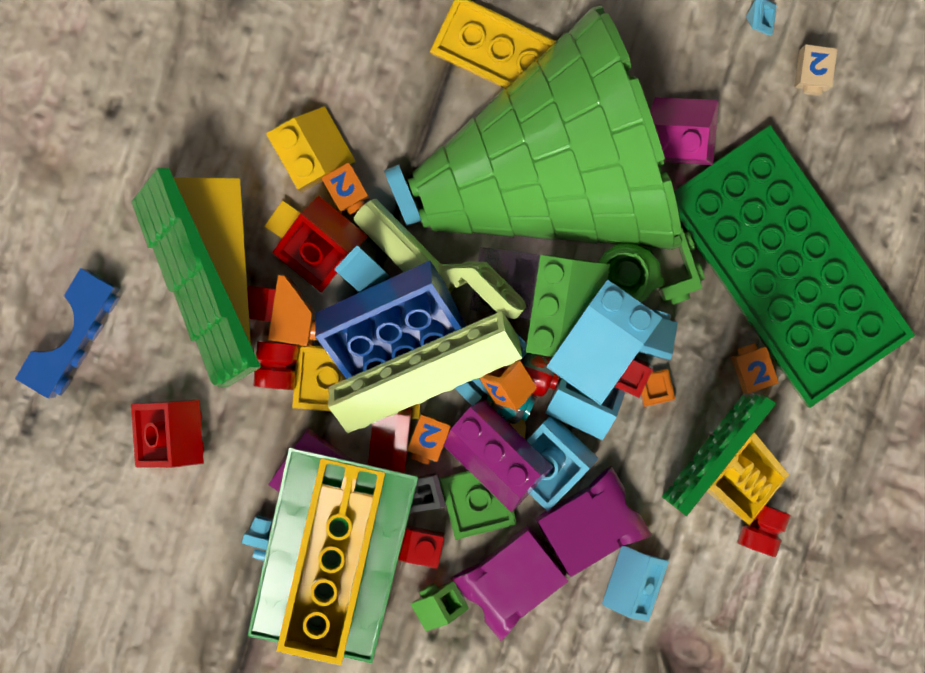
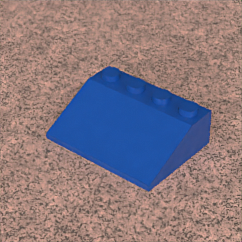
M427 261L316 312L315 337L345 378L348 379L462 329L466 325L444 280L432 262Z

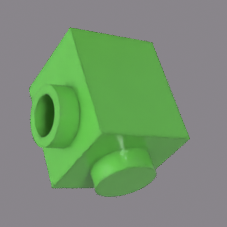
M454 581L437 586L435 582L422 588L419 591L420 597L410 603L425 631L448 625L469 609Z

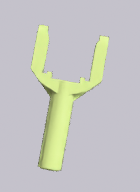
M372 199L365 203L355 214L354 222L403 272L431 261L450 293L455 287L458 288L468 283L497 313L503 311L508 318L517 319L525 310L526 304L522 297L487 262L440 264L377 199Z

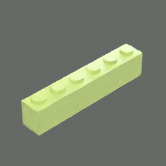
M500 311L330 386L328 408L347 433L359 428H365L373 422L387 416H393L401 410L415 404H421L431 397L451 391L459 385L473 379H479L487 373L503 366H509L515 361L522 359L520 339L503 311Z

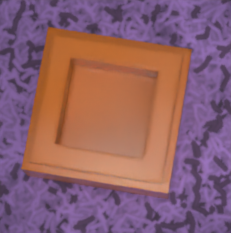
M668 369L651 373L641 394L643 407L675 400Z

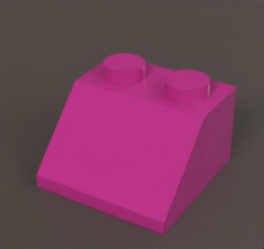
M655 97L650 113L664 153V162L713 165L719 108L718 100Z

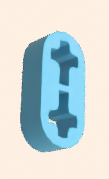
M399 164L384 170L406 226L421 221Z

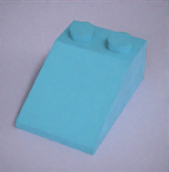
M607 280L551 359L547 368L601 405L659 324L662 317Z

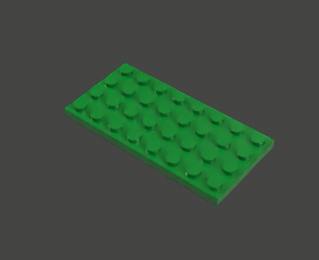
M771 125L674 191L681 225L686 232L689 231L694 244L762 343L767 347V350L807 408L813 407L915 336Z

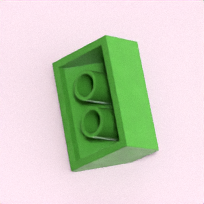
M547 254L540 255L526 353L554 357L587 307L608 280L610 264Z

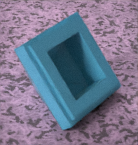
M754 0L746 15L752 29L772 36L777 8L775 3L769 0Z

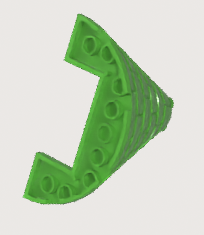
M603 6L592 7L537 61L534 60L506 89H503L475 118L472 117L444 146H440L412 172L413 178L408 179L413 196H420L424 208L418 210L424 228L431 226L434 232L478 233L512 238L518 236L551 241L559 239L592 244H637L668 250L680 247L682 240L680 236L675 237V235L682 233L680 217L672 182L667 172H662L661 166L664 165L663 159L665 157L640 82L635 76L630 77L628 70L632 67L629 54L610 15L604 12Z

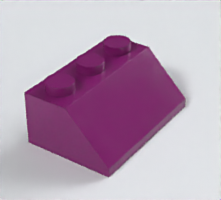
M485 400L471 406L451 428L444 443V447L511 513L553 468Z

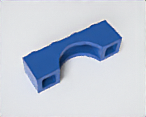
M80 268L64 294L74 315V326L70 337L62 346L49 352L31 351L15 379L46 398H56L57 394L61 396L70 384L71 379L67 377L73 367L78 368L85 359L87 352L84 349L89 340L94 341L101 332L103 324L100 322L105 313H111L119 301L117 293L120 288L88 269Z

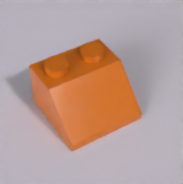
M278 275L268 340L313 346L314 340H318L315 337L316 311L291 278Z

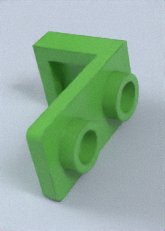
M682 227V233L675 235V237L680 236L682 240L679 251L688 278L659 288L662 300H671L672 304L690 299L689 293L702 289L701 281L705 280L700 263H694L690 252L695 250L689 231L684 233Z

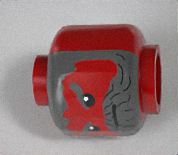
M527 353L520 361L537 387L532 394L542 397L547 393L548 389L555 390L560 376L547 368L552 359L551 357Z

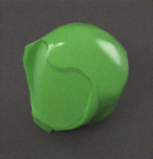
M618 244L604 252L598 263L610 264L608 276L610 282L641 303L654 290L664 284L665 279L661 276L660 262L649 249L640 245Z

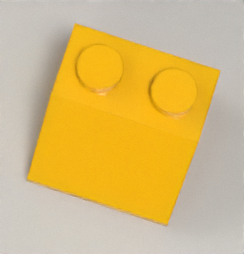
M325 106L294 117L266 133L297 190L301 193L322 182V177L349 162L351 165L356 163Z

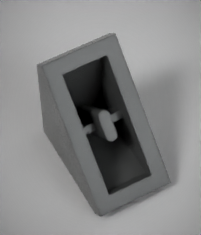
M438 472L419 476L409 513L445 507L446 501Z

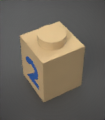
M804 45L799 50L794 88H801L804 94L816 96L822 95V91L826 92L832 88L837 49Z

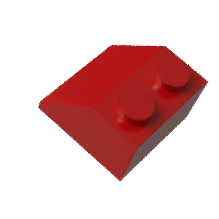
M318 195L300 213L272 253L322 293L338 274L334 269L356 246L360 247L368 236Z
M200 400L131 404L135 467L174 468L204 464Z

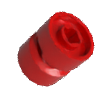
M257 341L256 357L260 362L261 368L254 371L253 386L295 390L296 372L291 368L292 365L297 363L299 345Z
M765 505L750 525L742 526L736 543L762 554L776 557L782 542L779 533L786 531L791 515Z

